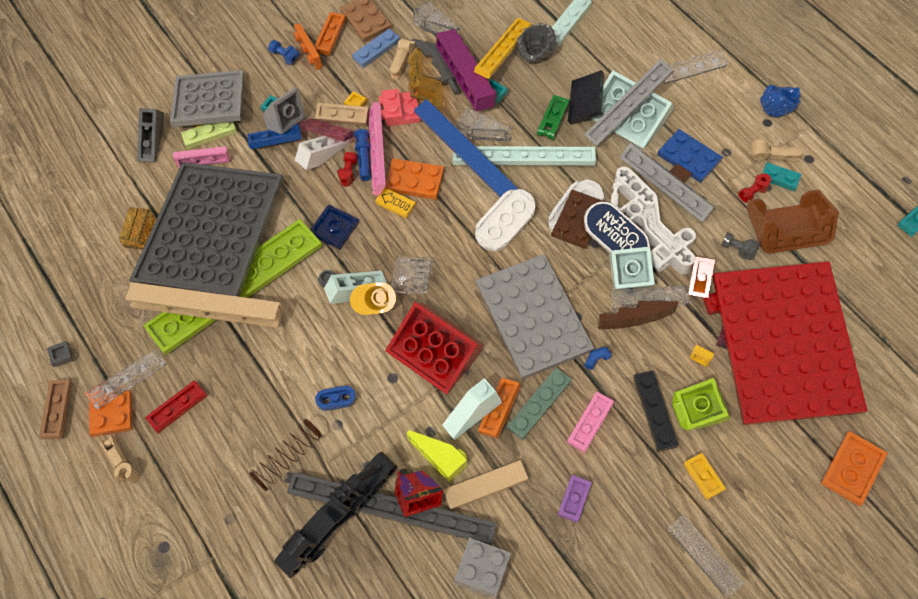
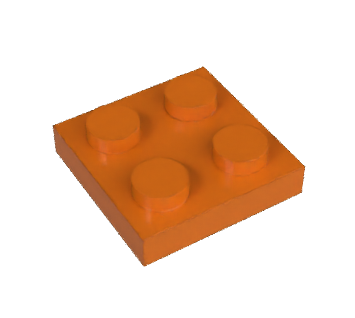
M130 390L89 397L90 436L95 437L133 430L132 393Z

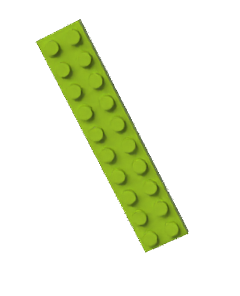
M301 219L258 247L239 297L249 298L322 247V243ZM162 312L144 324L143 327L166 356L215 322L216 319Z

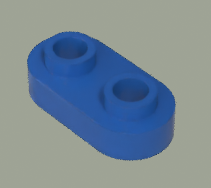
M350 386L324 389L319 391L315 397V402L322 411L350 407L356 401L355 391ZM345 396L350 397L348 400H343ZM326 399L330 400L327 404L323 403V401Z

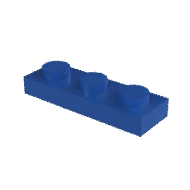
M299 124L294 125L283 134L271 130L247 134L250 149H259L264 146L278 145L302 139Z

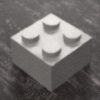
M469 538L454 579L455 585L488 598L497 599L511 553Z

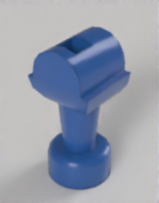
M272 40L269 43V52L282 55L285 63L291 65L300 56L299 52L291 45L283 48L277 40Z

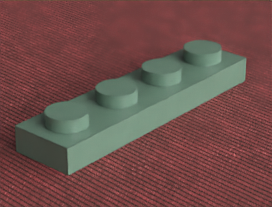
M555 368L510 421L506 429L523 441L569 386L572 379Z

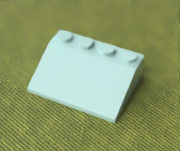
M613 70L603 85L601 115L590 119L597 122L636 83ZM653 92L614 133L644 149L667 121L674 109L673 103Z

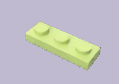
M232 121L204 124L181 132L187 149L237 133Z

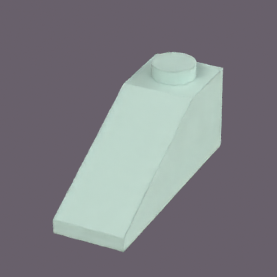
M382 271L331 275L324 290L330 304L350 301V295L357 286L378 282L387 284Z
M484 378L465 394L442 425L455 440L499 406L502 401L494 388Z

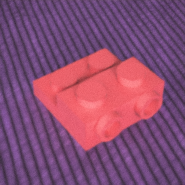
M399 89L382 91V96H379L380 106L384 107V109H381V118L385 120L386 126L420 122V118L414 113V109L418 107L416 91L399 93Z

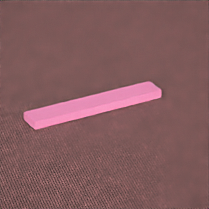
M374 102L369 110L368 120L373 195L379 196L386 186L381 106L380 103Z

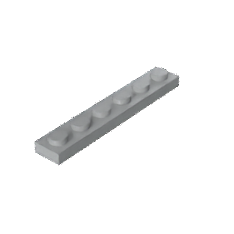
M660 59L584 134L585 137L598 148L674 73V70Z
M629 143L620 158L701 222H705L716 208L633 143Z

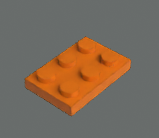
M392 158L384 188L399 194L437 200L444 166Z
M848 431L820 484L860 507L863 505L888 452Z

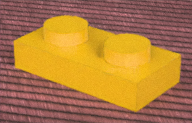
M703 453L684 462V467L706 501L726 490Z

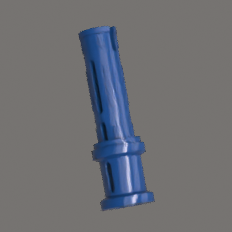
M358 129L354 132V138H356L355 150L358 152L359 174L362 181H369L371 179L369 131L366 129Z

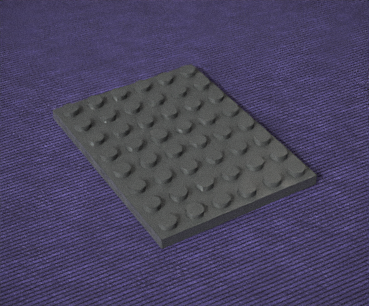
M182 162L129 281L239 297L284 180L282 174Z

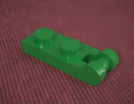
M553 95L539 125L538 136L542 137L544 135L548 139H555L557 130L569 106V99Z

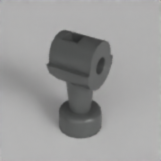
M727 232L721 246L725 248L732 246L739 250L738 254L741 258L753 260L760 247L759 243L754 241V239H749L745 242L733 239L734 235Z

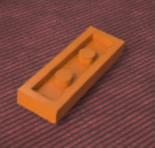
M334 12L329 13L314 46L319 54L331 55L346 21V15Z
M301 24L294 25V38L297 43L300 42L302 52L307 54L309 64H313L316 70L322 68L320 56Z
M501 378L496 392L502 403L483 417L478 428L480 434L496 439L499 438L521 388L519 382Z

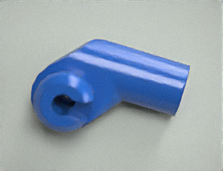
M607 347L595 349L590 352L584 366L589 370H593L598 359L609 360L612 352Z

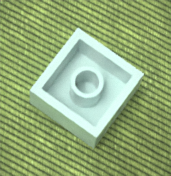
M650 247L610 252L614 292L652 288L655 285Z

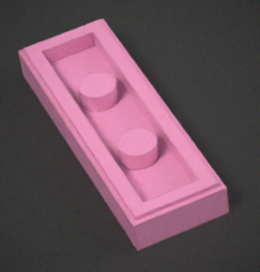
M226 146L173 152V158L178 168H180L182 162L202 165L231 162Z
M596 392L567 443L585 453L613 406L614 400Z

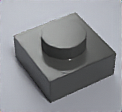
M67 341L47 348L53 367L73 361L70 345Z

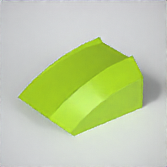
M714 378L673 394L672 406L679 426L687 431L731 420L719 386Z

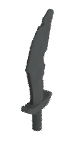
M411 39V41H415V47L424 56L432 58V64L438 68L441 77H435V84L442 86L449 84L454 95H458L460 90L455 83L457 81L438 51L436 44Z

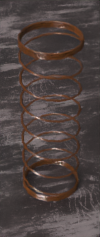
M308 419L303 420L304 424L318 437V440L323 437L321 432ZM298 426V428L305 435L306 432ZM283 440V442H284V444H285L286 446L288 445L289 447H291L289 444H287V443ZM254 470L250 471L249 475L261 488L267 491L266 485L257 477L256 474L258 473Z

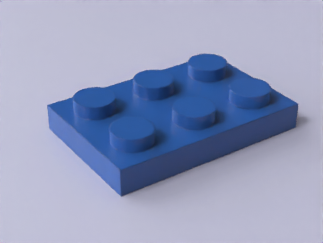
M680 129L674 133L657 153L658 156L675 166L678 163L692 173L691 177L700 183L704 181L723 158Z

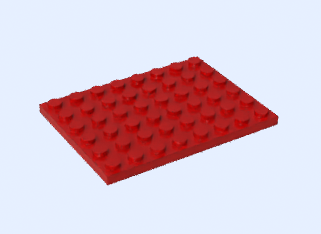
M830 261L713 274L712 277L743 425L861 414L868 411Z

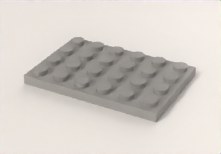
M545 254L476 280L480 294L522 380L586 355L594 350Z

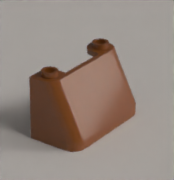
M819 189L804 193L800 199V205L766 210V204L761 199L748 200L747 211L758 242L767 254L826 245L832 242L835 237L839 211Z

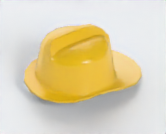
M382 282L357 286L350 295L351 307L361 315L387 312L393 308L396 302L394 289Z

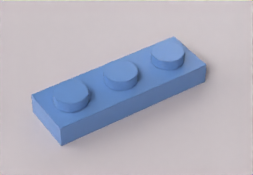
M389 28L353 53L352 58L362 68H365L397 45L400 37Z

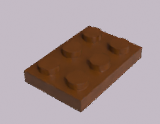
M571 190L551 236L586 249L591 236L585 230L584 214L593 204L605 201Z

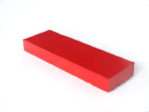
M194 380L145 418L157 434H159L205 399L207 394Z

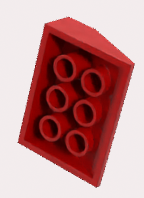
M414 302L385 352L439 390L448 394L475 361L485 344L424 303Z

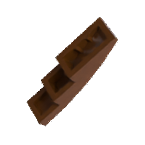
M638 301L636 308L619 307L617 314L599 315L598 329H619L657 321L674 314L678 301Z

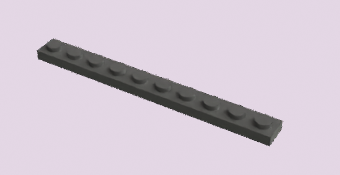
M294 472L287 493L326 504L331 499L329 493H335V487L341 484ZM376 493L365 507L359 511L360 513L467 540L472 538L491 546L497 526L495 522L439 508H432L404 517L397 498Z

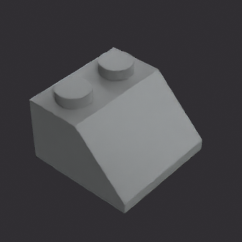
M298 87L293 88L272 102L265 110L263 116L267 129L283 134L306 118Z

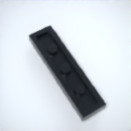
M654 371L635 374L633 379L657 452L677 448L678 442Z

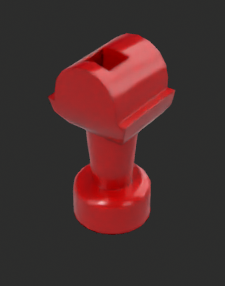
M346 152L344 154V168L337 171L340 184L344 187L350 186L354 181L352 166L357 163L358 156L353 152Z
M766 173L757 175L750 188L745 187L738 192L740 199L748 203V200L754 198L753 194L757 192L766 193L771 182L770 175Z

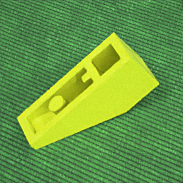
M410 430L406 433L411 444L449 483L467 467V456L461 449L457 450L453 445Z

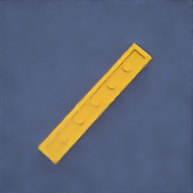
M517 17L477 64L474 72L490 79L516 47L519 35L524 32L525 28L531 27L532 24Z

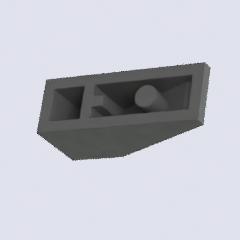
M139 108L137 161L156 162L163 132L164 112L157 109Z

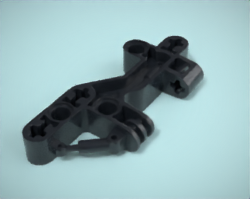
M379 452L359 474H353L348 480L342 479V484L335 487V493H329L331 499L314 514L302 529H297L282 546L283 550L276 557L274 563L289 578H293L307 562L312 563L316 561L325 551L323 544L341 525L365 507L394 474L398 466L385 453Z

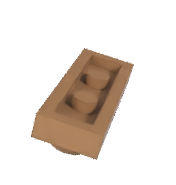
M70 380L49 381L39 434L41 439H63L72 387Z

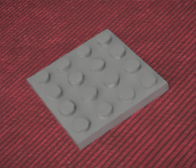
M243 70L176 76L170 116L171 126L241 121L244 88Z

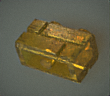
M131 207L128 209L119 237L123 247L143 250L151 228L156 222L149 209Z

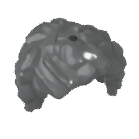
M538 23L535 26L533 24L531 27L525 28L524 32L519 35L516 47L523 60H526L528 63L541 62L548 54H553L556 51V35L551 25L547 26V24Z

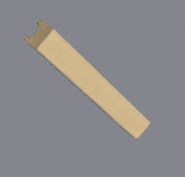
M130 282L125 298L126 301L131 302V308L274 328L279 327L281 315L284 312L280 302Z

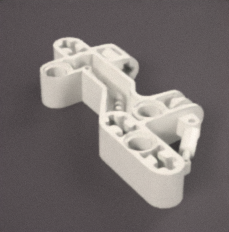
M620 167L616 172L613 184L614 193L611 195V204L617 207L647 235L649 244L654 248L650 251L652 266L658 272L671 265L680 274L690 273L695 262V255L690 249L695 241L696 233L691 228H683L676 234H673L660 221L658 198L655 192L631 169ZM617 190L630 201L621 208L618 207L619 194Z

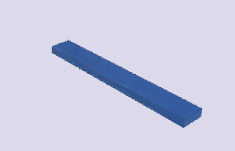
M427 99L414 109V113L500 198L509 190H518Z

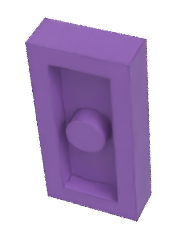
M572 475L557 516L578 523L592 482Z

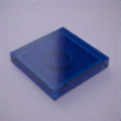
M327 205L310 230L319 240L341 250L359 224V219Z

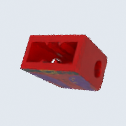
M405 468L398 472L395 483V496L404 517L441 506L443 489L424 471L420 470L410 473Z

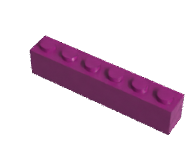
M455 29L436 33V47L475 112L494 107L495 99L497 98L496 91L490 86L488 78L474 72L477 66L475 57L470 54L468 46L462 41L461 35H458Z

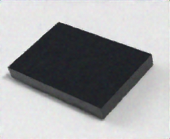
M602 70L572 80L567 120L570 125L601 115L604 72Z

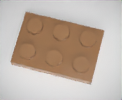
M354 0L339 7L341 14L346 15L347 22L364 43L381 35L389 28L392 29L391 23L372 0Z

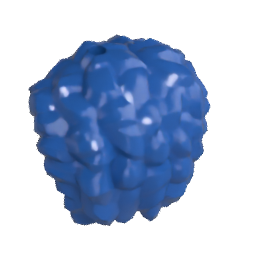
M768 85L760 98L764 112L772 117H781L793 112L801 102L799 100L801 97L800 88H781L775 85Z

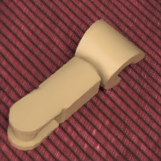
M402 38L399 40L398 49L390 67L392 79L396 80L401 77L408 55H412L415 50V41Z
M762 139L751 143L752 157H757L758 161L769 158L797 162L803 153L799 147L771 145L768 148V143Z
M110 434L107 440L104 442L100 441L99 443L115 468L114 477L120 482L127 479L136 484L140 478L139 471L128 463L117 440Z

